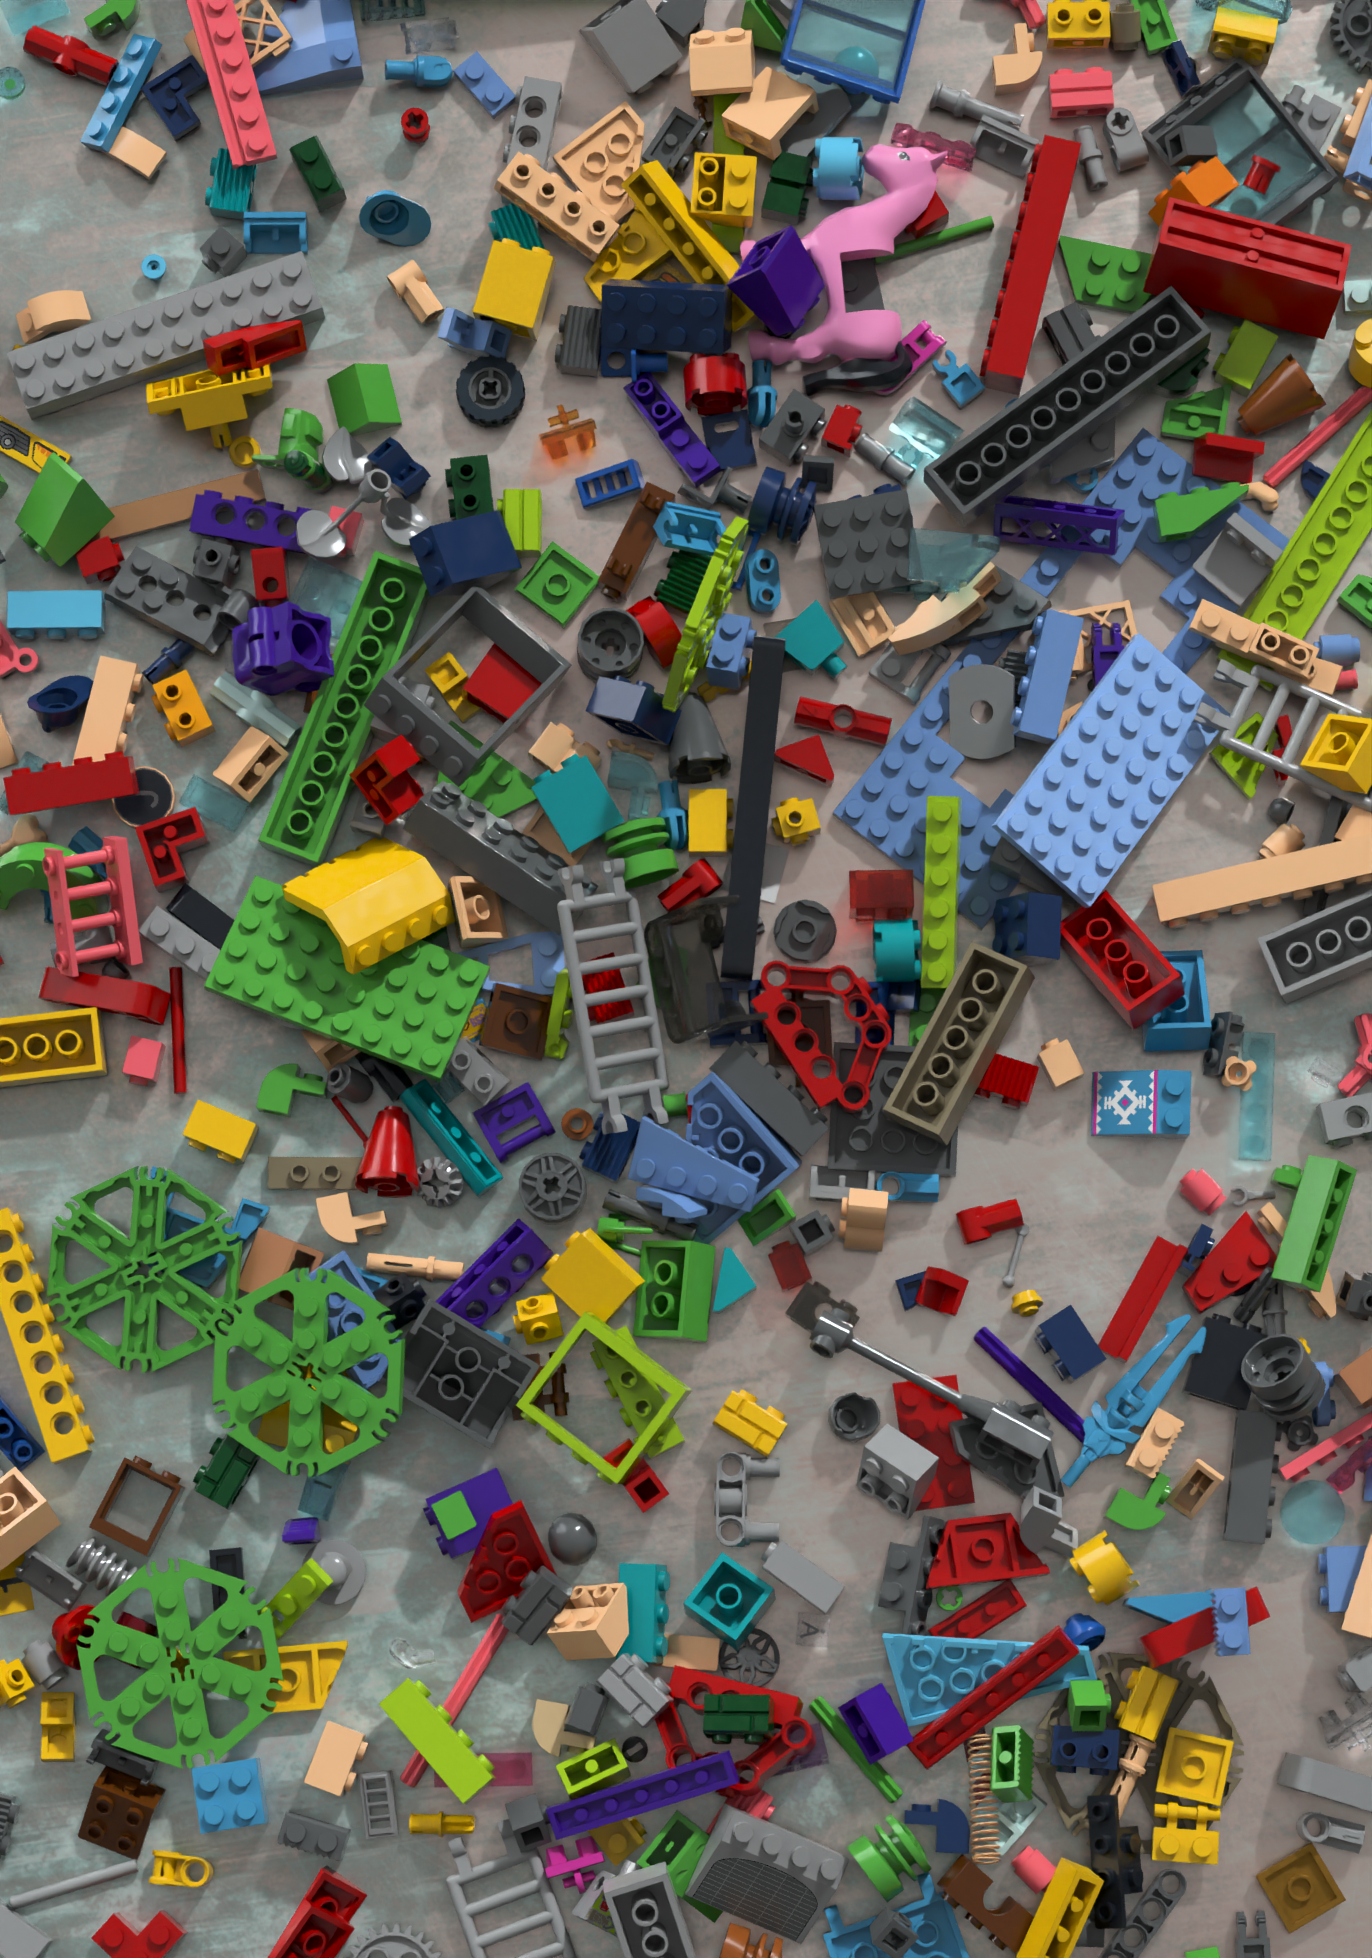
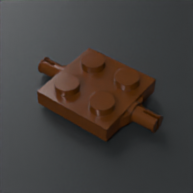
M791 993V999H787V1001H791L799 1007L803 1026L817 1034L819 1039L818 1049L822 1055H827L833 1059L830 1000H811L804 998V994ZM783 1010L777 1016L778 1020L784 1025H790L796 1019L794 1013L790 1010ZM767 1032L769 1064L773 1067L791 1068ZM802 1036L795 1041V1046L798 1050L807 1052L813 1047V1043L810 1038ZM795 1074V1088H801V1083Z

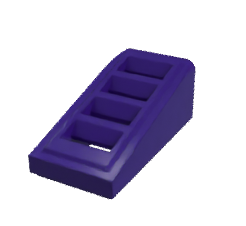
M317 1517L296 1518L286 1521L282 1533V1542L285 1544L301 1545L319 1543L321 1541L319 1519Z

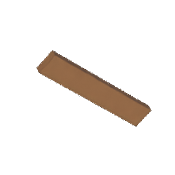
M256 469L111 507L109 509L115 517L87 543L109 536L113 542L191 521L196 494L203 495L204 490L223 493L222 499L234 501L235 496H243L254 499L253 504L264 502L266 498L259 471ZM222 508L217 514L230 511L231 509Z

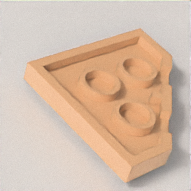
M626 101L553 156V161L575 188L591 200L590 204L600 211L604 209L616 218L617 224L635 211L636 204L621 184L640 167L645 131L644 122Z

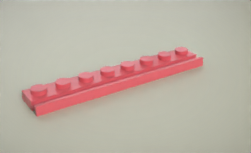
M186 0L233 170L238 169L239 166H251L277 159V153L233 0Z

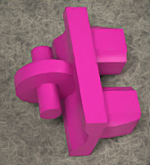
M592 1836L575 1840L580 1858L567 1861L563 1845L546 1849L548 1867L545 1868L547 1878L573 1871L574 1876L562 1879L564 1888L577 1885L579 1893H585L584 1883L593 1881L595 1873L594 1870L581 1873L580 1869L605 1862L603 1852L598 1851Z

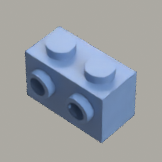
M723 613L722 618L718 619L706 665L709 685L740 690L743 676H747L749 671V651L753 649L754 636H757V631L752 628L751 617Z

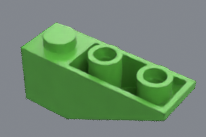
M1231 482L1222 485L1221 489L1209 491L1208 487H1200L1191 490L1190 494L1178 496L1177 492L1161 494L1159 499H1155L1153 504L1159 543L1190 539L1247 496L1249 485L1240 486L1239 482Z

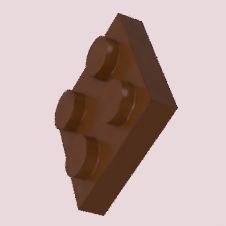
M493 983L479 1045L538 1061L542 1060L548 1036L546 1033L553 998Z

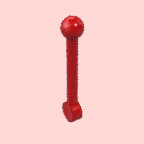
M335 1095L331 1098L332 1102L363 1141L365 1149L368 1137Z

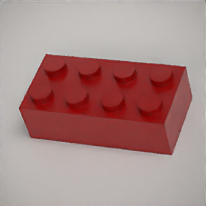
M1106 890L1097 897L1091 907L1084 908L1082 906L1061 921V947L1133 1030L1185 995L1181 975Z

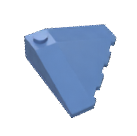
M287 0L281 8L283 12L280 14L279 19L293 38L289 42L291 48L277 58L272 54L252 68L260 96L364 78L351 0H297L296 3ZM268 26L264 32L262 42L273 43L283 35L278 28ZM255 49L253 50V52H252L251 55L249 56V59L254 56V51H255Z
M713 1071L688 1092L687 1105H692L691 1124L686 1125V1141L695 1146L699 1145L708 1150L709 1154L720 1160H726L760 1179L754 1205L794 1172L802 1163V1160L788 1144ZM696 1198L707 1207V1214L695 1217L694 1222H692L699 1225L694 1241L704 1244L711 1243L747 1211Z

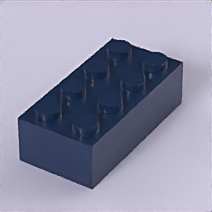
M610 279L602 284L601 347L724 354L731 348L732 291L726 285Z

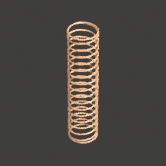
M979 1734V1735H972L970 1738H974V1737H992V1735ZM968 1738L967 1740L970 1742L967 1745L971 1748L967 1751L971 1755L968 1761L972 1763L968 1766V1769L971 1770L968 1776L972 1778L968 1782L972 1786L969 1789V1792L972 1793L969 1799L973 1801L969 1804L973 1809L969 1814L973 1816L970 1822L974 1824L970 1827V1830L973 1831L970 1837L974 1839L970 1844L975 1847L971 1850V1853L974 1854L971 1862L975 1864H994L1001 1861L997 1858V1856L1001 1855L1000 1853L979 1854L973 1852V1850L980 1848L998 1849L1000 1846H977L973 1843L977 1841H999L1000 1839L998 1837L976 1838L972 1835L978 1833L996 1834L1000 1831L995 1829L978 1831L972 1828L979 1825L998 1826L999 1823H977L972 1820L976 1818H998L999 1815H975L972 1812L977 1810L996 1811L999 1808L994 1806L977 1808L973 1807L972 1804L997 1803L999 1800L972 1799L971 1797L975 1795L993 1796L995 1793H992V1791H971V1789L977 1787L990 1788V1784L976 1785L971 1782L974 1780L989 1781L991 1776L974 1777L970 1775L975 1772L991 1773V1768L978 1770L970 1768L973 1765H991V1761L974 1762L970 1760L974 1757L991 1758V1753H970V1751L975 1749L991 1750V1746L974 1747L970 1743H991L992 1738L975 1740ZM980 1859H994V1860H997V1861L982 1862V1861H977V1860H980Z

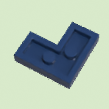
M193 55L141 87L143 94L175 141L201 125L200 119L186 98L208 85L209 81Z

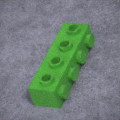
M1308 1155L1271 1278L1290 1287L1315 1292L1321 1291L1357 1169L1339 1160Z

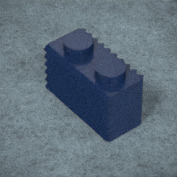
M601 1112L593 1127L597 1134L592 1143L586 1141L579 1158L584 1160L582 1168L617 1184L635 1148L641 1122L622 1114L626 1120L628 1131L603 1134L602 1119L604 1116Z

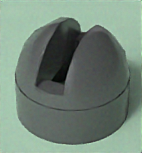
M1285 798L1273 800L1269 806L1271 818L1280 824H1287L1293 813L1295 802Z
M114 957L102 969V976L126 980L130 975L128 969Z
M638 1736L629 1737L622 1745V1754L630 1762H640L648 1753L647 1743ZM640 1742L643 1748L629 1756L626 1751Z

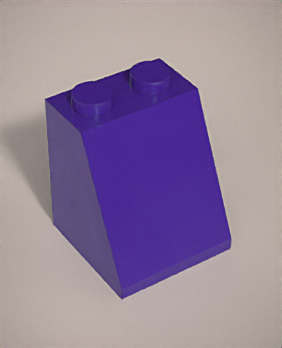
M790 225L757 241L726 286L778 337L787 332L794 333L804 324V315L817 305L820 300L818 295L825 284L796 230Z

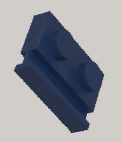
M1204 1224L1199 1226L1183 1257L1186 1262L1183 1261L1176 1272L1188 1277L1195 1268L1191 1263L1195 1264L1199 1258L1204 1260L1208 1256L1215 1242V1239L1210 1237L1214 1229Z

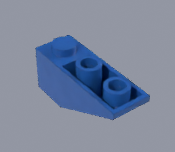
M0 1396V1450L21 1472L42 1455L45 1450Z

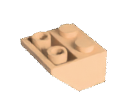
M624 1583L574 1587L571 1597L555 1616L554 1622L547 1632V1635L566 1661L613 1658L617 1655L629 1635L627 1587Z

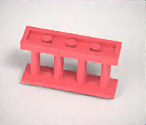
M119 836L103 837V847L101 850L63 857L62 850L44 848L45 857L43 858L42 866L45 875L48 877L57 945L55 963L60 970V974L76 977L79 976L77 964L114 956L118 958V962L128 965L143 963L127 838ZM98 863L106 865L107 878L104 882L67 888L65 870ZM104 894L110 896L111 909L109 913L71 919L69 901ZM109 925L114 927L115 940L113 944L79 951L75 950L73 932Z

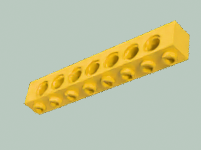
M7 1207L0 1210V1239L10 1236L13 1245L8 1252H0V1308L51 1462L59 1464L93 1452L90 1444L95 1443V1439L89 1424L85 1426L83 1424L80 1414L85 1412L80 1395L73 1394L70 1383L75 1382L70 1365L63 1364L60 1353L65 1352L59 1333L54 1335L50 1325L51 1322L55 1321L49 1303L43 1304L40 1295L41 1292L45 1291L39 1273L33 1274L30 1262L35 1261L29 1243L23 1244L20 1232L25 1231L19 1213L14 1214ZM14 1266H20L23 1271L22 1278L18 1282L10 1283L7 1277L8 1271ZM30 1296L33 1301L32 1308L26 1313H20L17 1308L18 1301L22 1297ZM35 1326L41 1327L43 1331L41 1340L37 1343H30L27 1338L28 1331ZM49 1356L53 1361V1367L48 1373L41 1374L38 1371L37 1364L41 1358ZM53 1387H60L63 1391V1397L57 1404H51L47 1398L49 1390ZM64 1417H70L73 1421L72 1430L68 1434H60L57 1428L58 1422Z

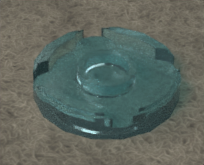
M1308 1480L1297 1483L1287 1491L1281 1501L1280 1518L1282 1525L1290 1537L1300 1543L1316 1545L1327 1542L1338 1534L1344 1524L1345 1507L1342 1499L1335 1488L1325 1482Z

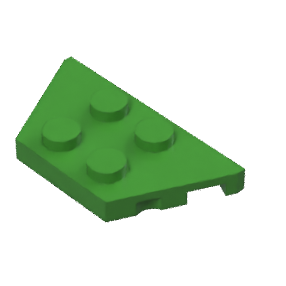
M1060 235L1059 247L1062 250L1066 272L1071 282L1074 300L1077 304L1132 315L1142 308L1151 295H1153L1143 292L1151 258L1150 253Z
M452 720L448 723L478 750L484 745ZM493 752L458 787L462 794L473 801L484 804L487 811L498 818H502L509 813L512 814L522 809L523 806L537 800L530 789L536 785L534 780L496 752ZM439 771L437 785L442 781L454 784Z

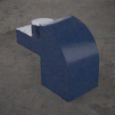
M391 437L387 438L366 457L375 469L383 470L390 476L391 487L405 500L410 495L422 490L426 485V481L429 480L428 478L431 477L428 471L422 465L415 462L402 445Z
M937 1799V1812L931 1811V1805L912 1804L911 1810H904L905 1824L936 1825L935 1852L969 1854L970 1827L965 1814L958 1806L947 1800Z

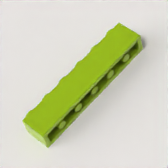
M927 796L921 988H947L956 972L961 797Z

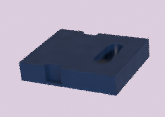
M747 409L701 417L706 448L719 463L722 470L720 472H724L727 467L736 470L757 466ZM737 424L739 426L736 430L720 433L715 431V428L718 426Z

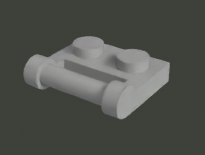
M889 643L869 671V675L906 701L915 705L921 697L919 693L942 661L946 662L951 652L937 643L913 653L899 655L891 643ZM924 650L931 653L932 655L910 686L902 684L901 682Z

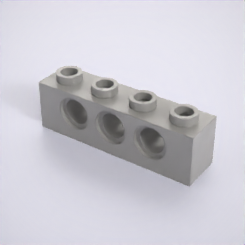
M525 76L523 86H517L515 104L519 105L517 115H511L509 133L513 134L511 145H505L503 162L507 163L506 167L519 151L523 155L529 154L536 158L541 164L540 167L547 171L562 98V84L560 82ZM537 108L543 113L537 118H531L527 115V112ZM528 137L534 138L537 141L532 147H524L521 145V142ZM501 195L502 203H512L510 200Z
M1372 1092L1323 1102L1316 1107L1325 1144L1333 1143L1334 1148L1353 1144V1138L1365 1136L1366 1141L1372 1140ZM1348 1113H1357L1361 1116L1362 1126L1360 1128H1352L1348 1125L1346 1121Z

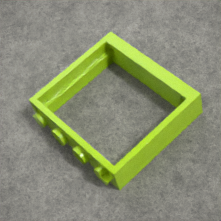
M584 1312L516 1406L523 1411L520 1415L527 1422L534 1426L539 1423L548 1431L545 1435L560 1446L563 1443L573 1450L571 1455L584 1465H587L589 1462L598 1469L596 1475L610 1485L613 1482L624 1484L692 1392V1389L592 1312ZM586 1330L671 1394L617 1469L533 1404Z

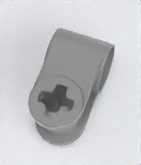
M1121 107L1111 110L1103 125V135L1109 146L1117 171L1121 172L1148 162L1149 154L1146 144L1140 136L1131 112ZM1114 121H1116L1118 125H1124L1123 129L1120 130L1119 126L1113 127L1112 125Z

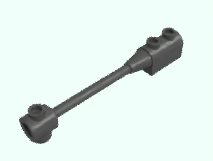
M833 1308L831 1313L823 1311L809 1338L812 1340L810 1348L816 1354L825 1358H832L834 1353L839 1354L846 1349H850L957 1406L958 1410L982 1428L976 1439L977 1441L1034 1471L1054 1434L1053 1431L1048 1429L1050 1422L1040 1415H1033L1031 1420L1019 1414L1022 1410L1021 1406L1012 1400L1006 1399L1003 1404L967 1394L962 1395L855 1338L853 1325L848 1323L850 1317L845 1311L838 1308Z

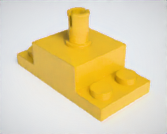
M268 364L251 370L246 366L221 376L216 375L211 370H205L146 383L149 414L157 413V415L163 416L175 412L177 408H181L186 431L210 427L213 446L216 448L222 447L220 437L222 435L226 447L233 443L228 422L248 418L245 394L249 393L251 396L262 395L268 389L273 388L271 367Z

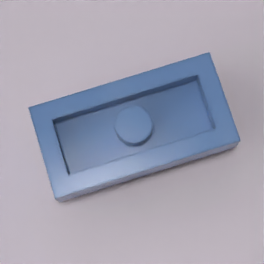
M477 51L453 70L457 79L493 119L515 102V94Z

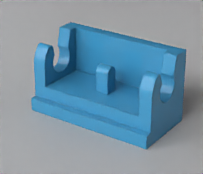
M244 212L243 237L246 254H294L300 251L303 254H308V218L306 212Z
M667 501L653 526L664 547L712 556L715 549L718 548L717 535L722 537L726 530L720 519L721 514L719 512Z

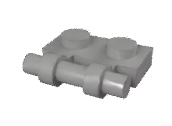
M1294 85L1291 93L1286 94L1282 101L1283 107L1291 117L1294 112L1302 116L1298 126L1317 150L1320 151L1342 108L1315 94L1308 105L1301 100L1305 89L1299 85ZM1274 117L1269 128L1272 129L1281 121ZM1287 129L1270 141L1273 144H1277L1281 136L1289 139L1285 151L1313 164Z

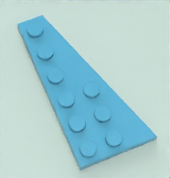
M882 1633L908 1727L936 1720L1034 1644L1033 1642ZM1076 1645L1079 1649L1078 1655L1020 1699L1069 1688L1070 1680H1097L1089 1646Z

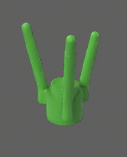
M609 1213V1217L599 1218L597 1235L612 1249L641 1257L640 1249L619 1243L618 1241H624L625 1234H652L653 1230L651 1228L628 1227L625 1222L620 1221L632 1219L620 1214Z

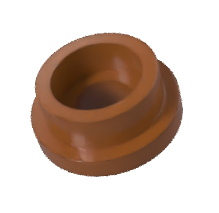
M571 1109L562 1118V1130L572 1140H583L593 1130V1119L583 1109ZM577 1118L583 1121V1127L579 1130H575L571 1126L572 1121Z

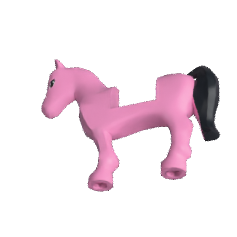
M878 144L871 146L862 157V165L866 173L883 184L887 193L869 203L846 207L826 217L811 232L800 239L811 260L819 269L822 281L825 284L828 310L824 322L815 331L794 339L770 336L763 330L749 331V349L753 361L769 359L774 365H780L792 360L817 363L828 354L838 355L842 360L839 364L802 377L803 392L807 396H811L826 388H841L857 392L893 388L907 377L912 371L913 366L912 359L901 342L900 315L890 310H864L846 313L841 262L894 255V238L907 225L918 218L927 208L933 197L938 181L936 171L947 157V150L931 154L922 147L895 148ZM741 241L742 262L755 245V241ZM896 353L897 360L890 362L889 360L893 358Z

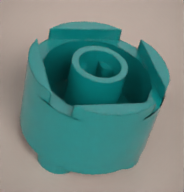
M912 918L873 919V960L876 964V969H874L875 983L914 982V979H921V963L918 950H915L921 947L918 920H912Z

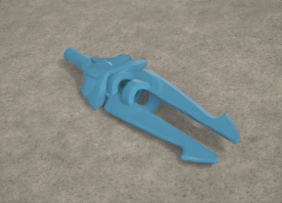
M1186 1314L1165 1325L1167 1328L1165 1337L1149 1350L1105 1396L1108 1408L1104 1411L1097 1401L1094 1402L1091 1408L1093 1417H1086L1083 1423L1085 1438L1081 1455L1061 1478L1064 1484L1071 1488L1090 1463L1109 1454L1120 1455L1127 1450L1126 1443H1135L1141 1438L1140 1435L1129 1430L1133 1426L1144 1427L1178 1377L1190 1355L1194 1353L1201 1354L1206 1338V1327H1201L1151 1390L1147 1392L1139 1385V1382L1191 1320V1316ZM1124 1401L1129 1403L1134 1408V1410L1130 1408Z

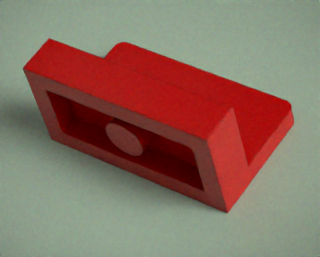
M1206 432L1194 439L1192 474L1203 478L1239 482L1240 484L1251 483L1253 461L1264 454L1265 442Z

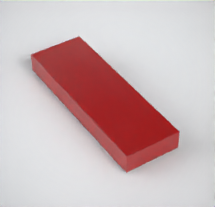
M1006 1580L930 1628L928 1632L931 1636L976 1639L1026 1607L1027 1604L1013 1582Z

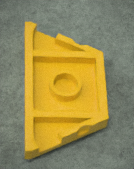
M348 1641L277 1647L284 1682L278 1678H270V1682L279 1683L282 1686V1690L279 1691L272 1688L267 1691V1698L276 1702V1707H268L264 1703L260 1707L267 1711H273V1713L323 1709L347 1651ZM264 1648L223 1652L225 1661L254 1671H260L266 1665Z

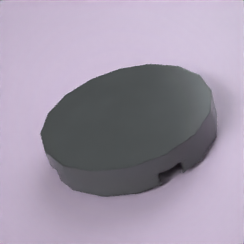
M800 900L787 905L781 910L775 920L773 933L776 946L785 957L793 962L806 964L817 962L830 952L835 943L837 929L834 918L826 907L815 901Z

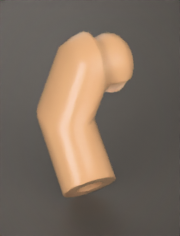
M1262 482L1240 484V486L1249 485V491L1243 500L1256 498L1262 502L1261 506L1265 511H1273L1278 508L1277 500L1279 495L1273 488Z

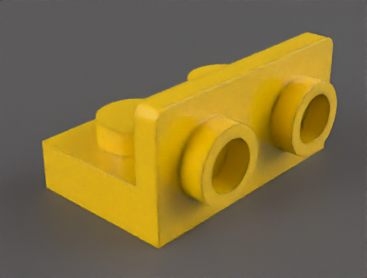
M635 1817L632 1820L626 1818L587 1830L614 1866H617L646 1842L642 1836L647 1832Z

